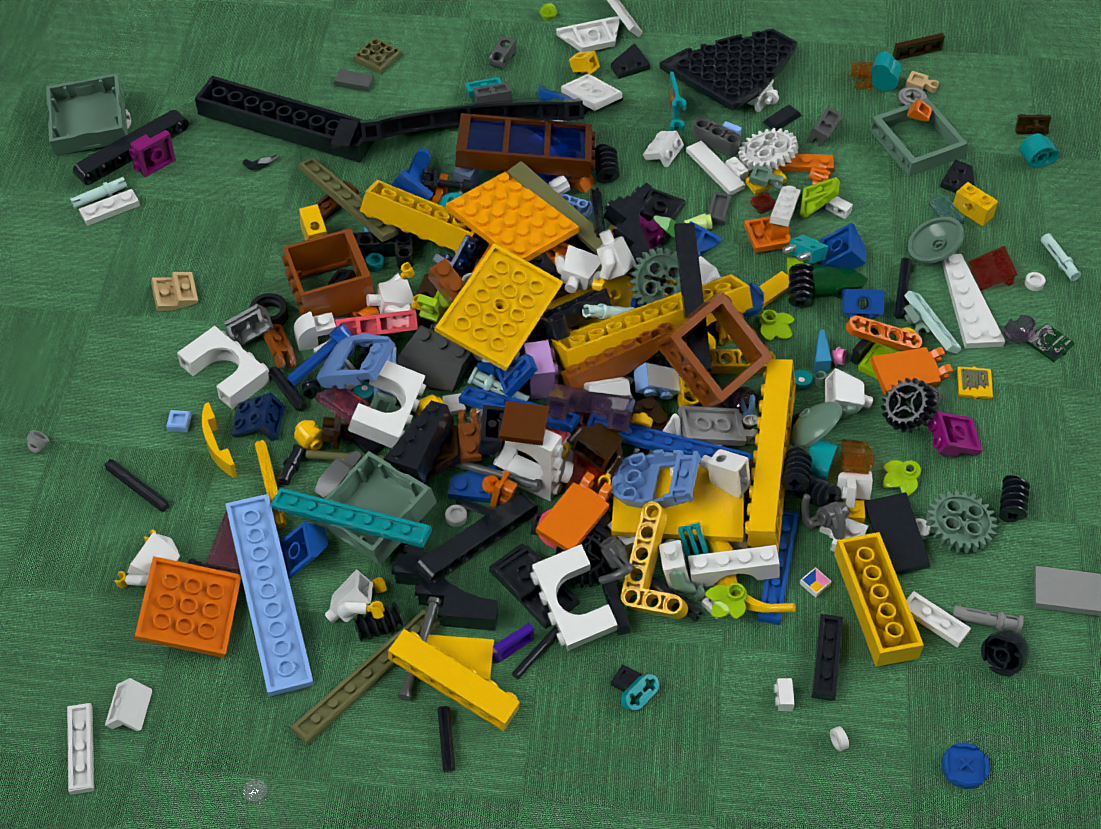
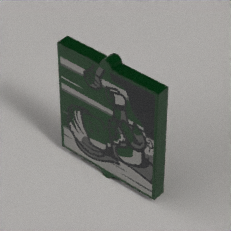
M1047 323L1039 330H1035L1034 334L1026 341L1028 345L1052 362H1055L1062 355H1066L1067 351L1074 345L1072 340Z

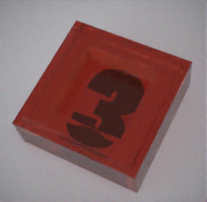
M767 192L750 199V203L759 214L774 209L776 204Z

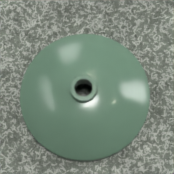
M933 218L921 224L912 233L908 241V251L914 260L921 263L943 261L953 255L961 246L964 239V229L961 223L954 218Z
M824 402L804 409L791 431V446H799L804 449L815 444L828 434L842 415L840 404L837 402Z

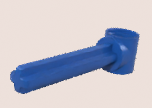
M344 323L337 326L329 334L330 340L287 376L288 381L292 385L298 384L327 359L333 348L341 340L354 336Z

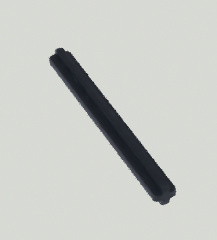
M596 187L595 190H590L594 233H596L597 238H600L599 234L605 231L601 192Z

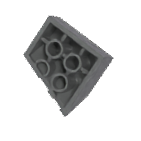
M420 325L399 354L396 364L425 375L423 384L429 389L453 393L474 364L472 352Z

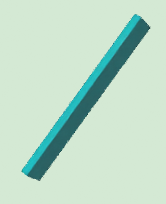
M284 488L278 490L270 504L274 510L420 548L424 547L432 531L430 525Z

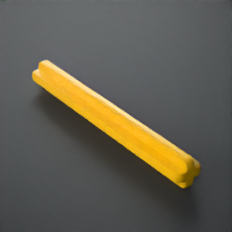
M261 440L255 443V448L266 492L271 504L278 492L266 442ZM272 509L276 528L285 527L286 519L284 512Z

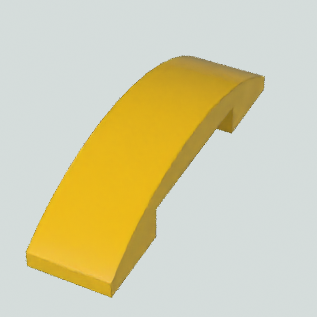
M209 402L204 404L202 412V428L208 451L215 463L231 477H236L235 464L228 448L220 451L212 432L218 430L212 408Z

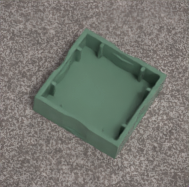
M118 73L92 77L83 81H71L46 86L47 106L49 109V142L56 156L108 146L128 135L124 87Z
M369 451L349 471L342 483L324 498L418 523L437 503L430 487L408 474L399 472L390 463ZM317 521L318 525L325 527L327 532L379 565L401 543Z

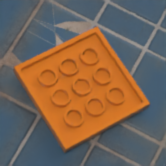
M153 556L134 640L225 658L241 575Z

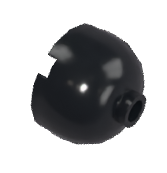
M1001 629L991 633L983 641L981 654L984 662L987 660L992 665L989 668L993 672L1002 676H1012L1026 665L1029 658V647L1025 638L1018 632Z

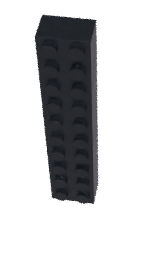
M211 76L195 97L198 115L361 163L374 141L363 142L360 120L363 119L219 77ZM340 119L359 121V127L350 151L331 148V142Z

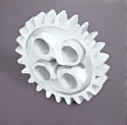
M773 128L771 131L766 129L764 133L758 131V135L752 134V138H746L747 142H742L738 154L740 162L745 167H748L749 171L755 165L778 170L780 165L785 167V162L791 163V158H795L799 147L796 136H793V133H789L788 130L783 132L782 128L775 131V128Z

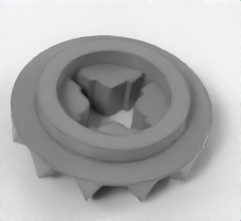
M906 87L898 95L900 104L905 106L919 98L921 100L927 98L926 93L916 87Z

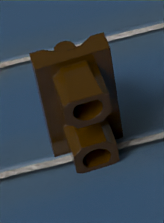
M1019 114L1017 116L1015 133L1049 134L1051 116Z
M335 412V418L323 417L322 442L333 443V449H339L340 438L349 440L355 436V433L348 431L349 422L341 424L342 412Z

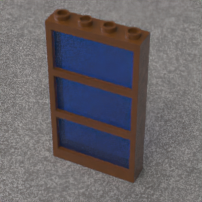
M461 113L455 167L508 171L522 161L536 174L590 178V171H594L595 131H592V124Z

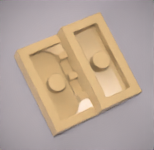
M172 272V277L152 278L151 285L157 311L176 310L198 303L192 272Z

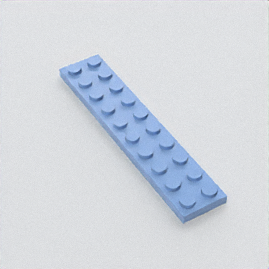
M265 494L226 503L268 697L314 686L269 496Z

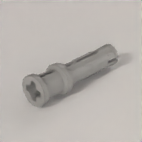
M955 605L953 610V617L958 620L992 626L997 630H1014L1019 634L1022 631L1023 615H1008L1004 611L993 613Z

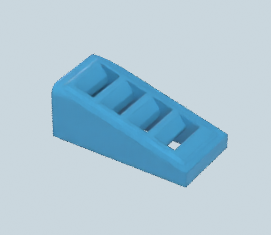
M824 329L818 333L814 374L818 371L830 372L832 359Z

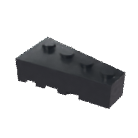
M431 400L383 459L399 472L408 474L426 484L427 474L431 473L435 457L439 456L441 452L440 447L443 442H446L454 424L448 405Z

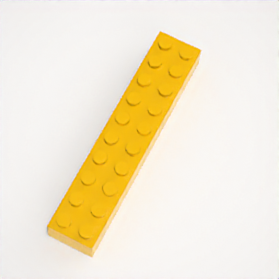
M732 274L702 284L704 302L723 292L730 297L737 311L744 313L747 309L753 308L750 286ZM681 292L570 331V336L565 339H551L556 360L567 369L570 365L584 362L590 356H597L603 353L607 348L621 345L627 339H634L644 331L658 328V325L670 322L676 326L684 319ZM712 313L706 316L707 326L711 322L717 321Z
M771 359L767 363V368H763L765 384L761 385V396L764 397L759 402V412L762 414L757 419V428L760 431L755 436V445L758 448L753 453V462L756 465L751 470V480L754 482L749 487V497L752 500L747 505V516H750L749 521L745 522V534H748L747 546L756 548L776 545L778 555L785 488L781 483L786 452L790 447L796 388L793 360Z

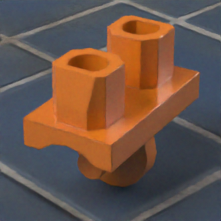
M505 470L502 473L501 480L495 476H487L482 482L483 490L492 494L490 506L496 508L498 503L503 504L515 496L514 492L518 484L509 480L510 473Z

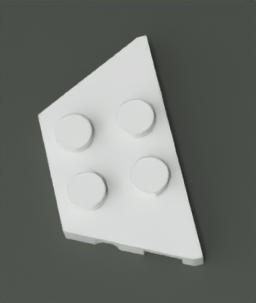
M615 16L557 28L556 35L580 52L613 47L616 43L620 17Z

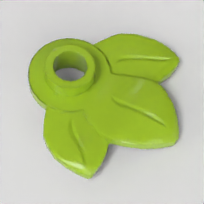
M765 310L759 317V322L762 325L760 332L768 341H772L775 336L782 340L790 339L792 331L788 325L793 323L795 319L784 312L776 313L774 310Z
M892 460L883 466L884 470L888 472L883 480L884 488L900 487L901 493L906 492L907 496L916 491L918 487L917 478L921 474V467L917 462L912 460L905 462ZM907 468H913L914 470L912 472H908Z
M732 583L728 587L716 585L705 593L707 598L714 601L711 609L712 617L724 618L730 614L733 618L738 619L745 613L746 605L744 601L747 599V590L741 584Z

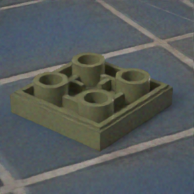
M374 37L353 56V61L382 74L402 56V50Z

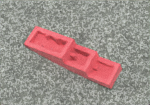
M416 310L335 320L336 327L344 323L353 335L364 333L379 335L418 330Z

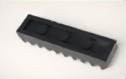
M827 614L820 615L812 698L835 701L843 617Z

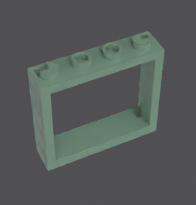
M928 98L922 101L932 108L929 122L950 146L915 158L889 128V126L912 119L907 116L911 104L872 117L870 131L909 177L964 157L968 145L966 140L956 131L955 127L947 121L946 117L940 113Z

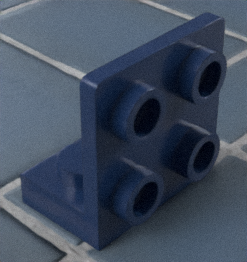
M465 235L455 256L444 253V255L436 253L433 260L439 263L446 258L456 272L471 273L478 256L484 250L485 242L470 235Z
M271 392L240 402L237 407L231 435L237 437L259 430L271 441L277 440L286 406Z

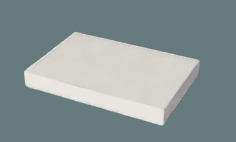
M586 74L561 86L562 93L573 99L580 98L583 100V105L594 111L623 98L621 91L590 74Z

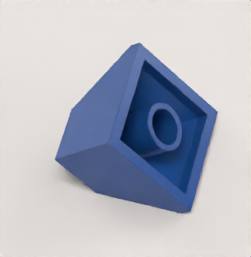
M853 223L821 239V243L828 246L826 259L821 260V266L856 269L866 263V248Z
M304 521L280 541L288 579H291L328 546L325 527Z

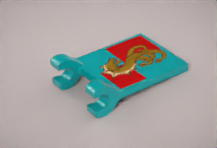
M670 72L668 101L673 118L670 123V131H674L675 127H679L681 132H684L685 124L678 118L679 106L686 110L687 102L679 96L674 72Z

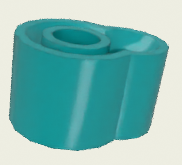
M888 52L878 53L872 66V84L881 91L894 90L897 87L902 71L900 63L894 59L892 54Z
M1039 133L1027 137L1019 147V152L1032 168L1050 165L1060 155V152L1049 138Z
M819 440L811 445L808 453L812 457L810 475L825 481L827 480L838 445Z

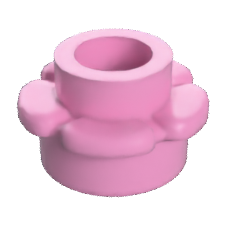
M837 347L836 350H832V362H834L835 366H838V364L844 365L847 351Z

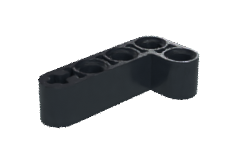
M400 230L398 231L399 235L382 242L371 232H353L363 258H366L371 253H379L383 257H396V265L399 269L406 262H409L411 267H413V239L411 233Z
M607 288L601 291L592 290L545 312L539 320L544 336L553 340H562L569 337L571 334L570 328L593 318L583 316L582 309H588L583 307L586 304L612 306Z

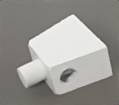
M722 449L718 450L713 457L708 455L702 457L700 466L708 470L711 484L740 499L751 485L748 458Z

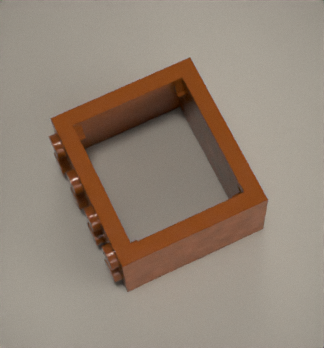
M351 228L283 247L285 255L281 257L284 267H286L285 273L290 283L291 291L295 293L297 306L301 305L298 307L301 316L308 312H311L312 316L332 312L333 318L367 307V294H374L371 275ZM352 264L356 278L304 292L300 281L301 278Z
M723 292L706 300L655 343L703 407H711L723 402L773 358L769 348L760 341L756 331L747 324L743 314L737 311L730 297ZM710 313L713 314L750 362V365L723 388L718 386L682 339V336Z

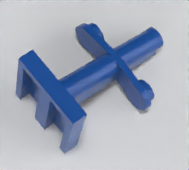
M420 148L414 155L410 167L405 171L402 170L391 185L429 200L433 192L421 184L423 169L430 162V152L427 149Z

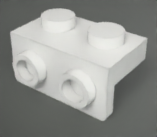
M661 131L656 135L652 143L648 145L643 156L645 160L660 159L663 166L668 167L684 144L677 131Z

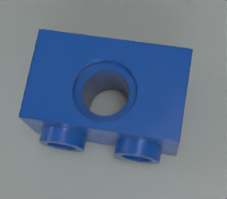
M842 289L841 312L846 313V317L866 314L867 318H878V314L884 313L885 291ZM861 298L867 300V306L863 309L858 307V301Z

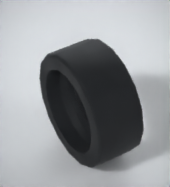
M264 293L252 300L250 307L258 304L264 308L273 306L281 309L278 314L270 317L272 324H281L283 326L287 322L289 317L287 303L282 296L275 293Z

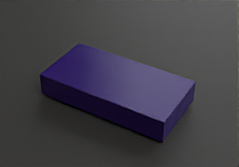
M530 622L493 646V658L497 663H500L534 640V627Z

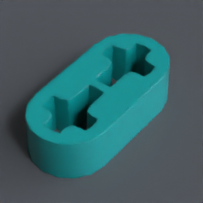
M652 674L638 677L621 695L623 708L628 711L642 708L659 689L657 677ZM645 681H650L648 685L650 689L642 690L646 686ZM638 695V696L634 699V703H635V704H630V701H631V697H630V696Z

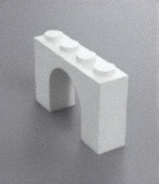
M216 326L177 352L180 365L192 376L209 364L220 360L232 361L238 365L237 370L231 376L216 386L219 399L232 410L240 402L245 401L270 382L267 366L264 363L260 364L252 353H247L237 341L231 340L225 331L219 330Z
M387 360L376 381H369V385L393 394L399 400L401 409L392 413H384L358 403L348 431L392 448L405 433L404 427L410 426L413 415H410L411 411H416L420 402L417 396H422L426 387L423 384L425 375Z
M546 429L543 446L505 441L506 445L530 455L538 462L535 463L517 454L514 456L506 468L507 472L532 480H542V488L539 492H535L532 488L517 485L518 487L548 501H551L554 495L560 493L562 489L560 479L563 473L561 471L563 463L561 458L563 446L561 445L562 436Z
M582 544L532 565L533 572L530 573L535 586L539 584L542 591L539 593L542 604L548 605L550 612L547 613L552 626L557 625L559 633L556 634L561 646H566L567 651L617 630V622L609 604L586 614L575 615L565 611L557 601V592L565 581L590 571V562Z

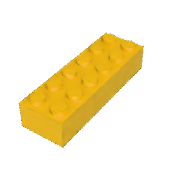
M376 180L365 191L359 212L364 213L369 218H377L386 225L399 227L403 232L416 234L420 239L433 241L436 245L450 248L456 253L465 235L478 237L477 233L447 211L446 207L385 182Z
M880 532L837 540L834 555L875 666L919 659L924 644Z

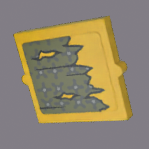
M975 366L972 368L957 367L958 397H968L975 400L977 398L993 399L991 369L976 368Z

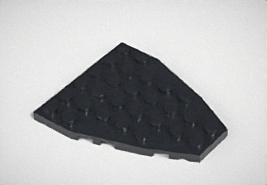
M774 29L752 32L750 37L742 38V34L719 39L716 40L715 45L701 44L700 49L693 51L691 47L686 48L659 62V65L663 71L668 74L674 72L675 78L733 111L757 98L771 81L780 74L795 52L797 41Z

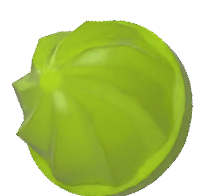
M547 2L541 7L540 14L544 20L550 21L555 18L557 9L552 3Z

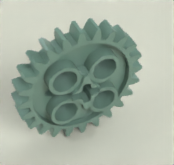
M657 248V251L650 249L649 254L647 252L642 253L644 259L636 258L639 263L638 265L632 264L635 272H629L633 279L628 280V282L634 285L629 290L636 292L632 297L639 298L637 304L641 305L644 303L646 305L665 298L664 290L667 287L670 288L669 296L681 292L676 251L670 254V249L665 248L664 252L662 248ZM653 263H655L657 267L656 272L654 273L650 271V266ZM671 268L675 270V275L672 278L669 276ZM649 275L664 280L676 282V285L674 286L667 283H660L659 281L645 279L644 276ZM650 282L652 290L647 293L646 285Z
M955 490L953 495L949 491L946 492L945 496L939 494L938 499L934 498L927 510L926 518L928 520L926 525L931 526L929 533H935L934 540L941 539V546L947 543L948 550L956 547L957 553H959L960 549H964L966 554H968L970 549L974 553L977 552L978 548L984 550L986 545H990L997 529V525H995L997 518L992 517L994 511H987L989 504L982 505V498L975 500V494L968 497L966 491L962 495L957 490Z

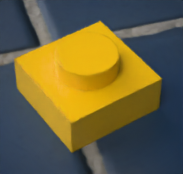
M855 500L854 508H848V519L864 523V500Z

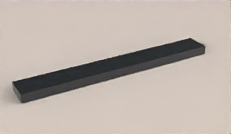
M675 223L674 233L684 318H686L704 303L695 223ZM705 317L686 333L687 346L707 372H711L712 365Z

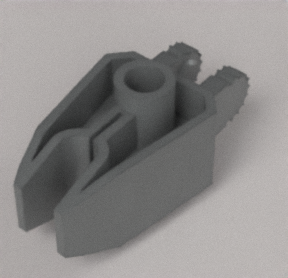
M352 451L344 460L339 457L330 464L318 479L315 493L318 494L317 497L324 499L342 483L349 471L362 459L360 452Z

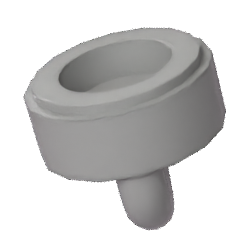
M36 430L30 431L26 437L28 448L33 453H39L49 442L45 434Z

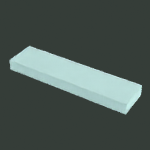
M908 291L904 296L945 350L958 354L962 350L960 345L920 294Z

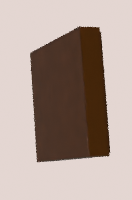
M506 401L499 440L543 446L549 406Z

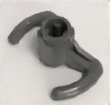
M804 494L801 502L804 525L808 529H814L816 526L821 525L831 529L836 540L844 539L846 534L845 519L849 516L846 504L836 501L822 506L817 510V515L811 518L809 512L811 496Z
M612 536L600 544L602 548L600 551L610 567L618 570L614 573L600 576V584L616 581L631 573L633 565L628 560L634 543L623 546L620 539Z

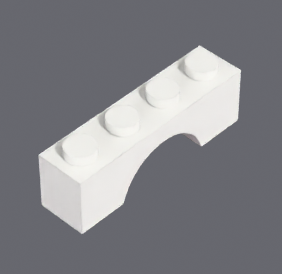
M776 545L688 556L691 584H694L696 588L703 583L707 586H714L719 579L732 574H748L757 580L779 578L780 563Z

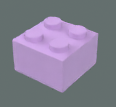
M548 340L524 343V355L532 356L538 369L527 381L530 399L549 398L558 385L557 363L554 364L553 362L555 360L554 348H550Z

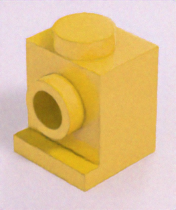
M595 51L578 52L569 59L573 73L581 72V74L588 72V74H592L600 67Z

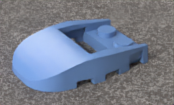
M366 333L345 338L333 348L316 378L324 388H332L334 385H337L339 389L347 386L346 384L351 383L354 386L362 385L366 379L375 382L395 344L389 337ZM370 344H373L359 370H344L346 367L345 360L354 353L355 346L369 347Z
M663 449L654 450V454L644 455L643 452L633 454L622 460L615 476H613L612 492L622 503L638 508H643L650 501L657 502L663 509L694 500L693 490L698 466L702 459L698 451H694L693 455H684L682 450H673V453L664 452ZM674 467L669 493L664 494L662 498L654 499L661 468Z

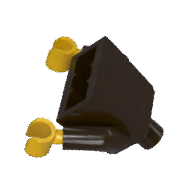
M597 423L594 426L578 427L566 439L567 442L565 444L561 443L563 450H566L561 457L562 459H567L570 455L569 449L571 448L573 452L601 473L606 471L605 475L599 477L598 486L602 480H606L610 485L611 476H615L623 460V449L620 447L623 440L619 437L621 432L616 426L607 428L602 423Z

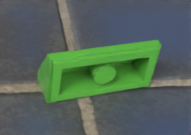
M654 216V220L668 234L675 238L674 225L677 222L671 218Z

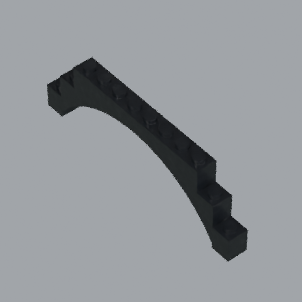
M539 97L395 111V114L378 116V119L360 120L362 140L366 142L415 131L460 125L461 113L571 121L584 119L583 100L580 98L561 100L560 98L540 99Z

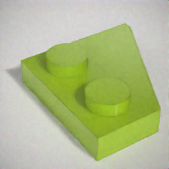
M837 177L803 189L800 215L803 219L838 196L840 181Z

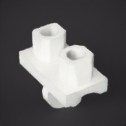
M774 79L757 98L748 102V104L755 106V111L761 112L766 104L774 105L778 102V91L772 87Z

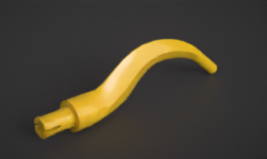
M705 540L709 553L733 550L728 541ZM736 574L719 579L716 585L728 587L732 583H738ZM748 594L747 599L744 601L746 609L755 612L779 613L796 611L795 603L768 604L758 601Z

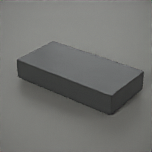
M340 69L334 82L335 86L369 91L374 81V75Z
M713 191L707 213L711 215L712 224L725 225L732 195Z

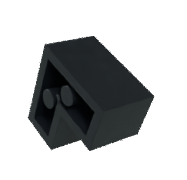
M483 405L478 454L499 456L502 440H499V433L505 407Z

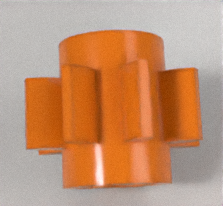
M818 164V167H812L809 174V179L813 180L812 185L830 179L831 171H827L828 166Z

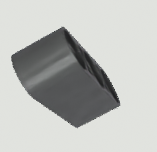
M697 117L694 120L692 136L695 140L702 141L706 146L726 156L733 157L738 155L741 140L738 133L705 117Z

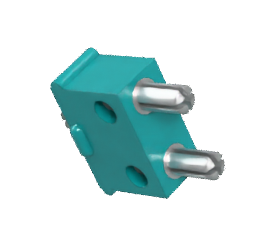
M801 234L790 239L789 245L784 247L782 252L797 257L798 261L804 260L812 264L826 259L828 246L814 238Z

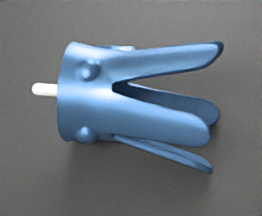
M753 394L750 395L748 410L744 400L740 398L743 422L746 425L757 424L759 403L757 408H755V396Z

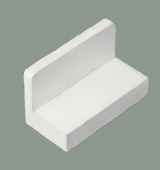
M131 678L118 683L105 726L114 729L125 725L135 731H140L149 705L152 689Z

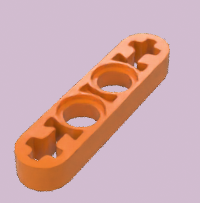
M855 315L846 323V330L850 335L895 349L906 351L917 349L922 345V339L918 334ZM870 328H876L879 335H874ZM889 333L895 334L897 341H893L889 337Z

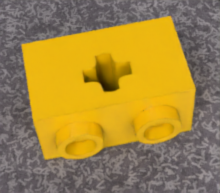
M967 182L956 192L952 207L981 226H984L994 217L998 200Z

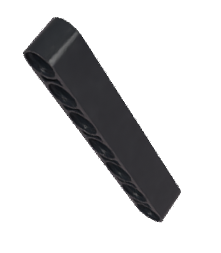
M171 110L74 165L73 173L85 185H90L134 160L129 153L131 142L144 135L152 138L164 130L170 133L172 139L188 128L189 121L177 110Z
M518 493L494 509L497 512L495 518L482 517L423 556L415 565V570L429 584L437 583L530 520L533 512H537L538 506L524 493Z

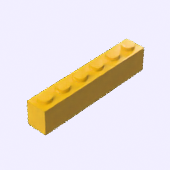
M403 629L388 650L389 660L503 732L519 710L520 701L516 695L509 691L504 692L498 688L494 681L490 679L485 680L480 677L476 670L471 667H464L457 658L445 655L436 645L424 642L413 631L408 632Z

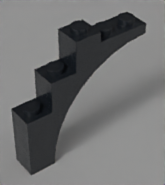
M647 182L641 187L637 186L631 196L627 195L624 199L619 196L614 201L610 200L605 207L606 212L604 214V218L615 226L612 231L614 239L620 236L624 238L636 265L639 264L636 258L644 259L642 253L647 252L649 254L650 250L640 225L641 204L645 201L652 188ZM655 263L650 266L652 273L656 272L657 269ZM632 267L628 273L635 272V269ZM644 276L645 279L659 281L660 283L666 282V280L658 277ZM649 282L646 287L652 288L651 283Z
M404 545L403 554L398 553L397 561L392 563L391 574L395 575L396 584L415 585L414 594L418 596L419 605L429 606V597L439 598L442 602L438 608V617L442 618L443 627L496 631L498 600L481 598L467 593L451 584L445 578L433 585L429 584L415 570L417 562L426 555L424 547Z

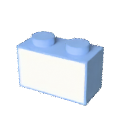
M644 363L634 369L636 393L644 394L646 397L653 395L663 400H668L681 392L679 375L674 368Z

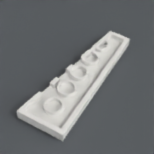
M953 254L941 261L964 347H1004L1005 339L962 254Z

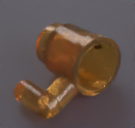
M852 62L851 76L865 79V82L856 81L855 88H871L873 76L871 70L874 62Z

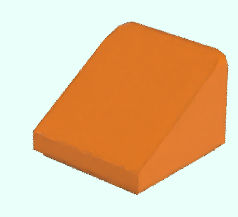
M919 98L910 105L907 116L927 122L929 121L932 108Z
M591 173L590 178L571 177L568 180L571 188L582 193H587L595 183Z

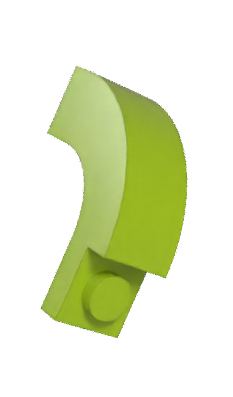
M437 291L434 298L419 294L417 299L418 304L421 306L419 316L436 323L441 320L450 307L439 291Z

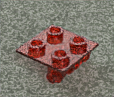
M1005 246L968 261L980 290L1000 282L1007 284V286L1013 285L1014 276L1018 275Z

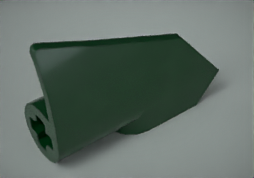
M813 266L814 270L811 271L814 274L812 278L814 283L811 285L814 288L813 296H826L835 293V296L841 299L842 289H862L868 281V278L849 268Z

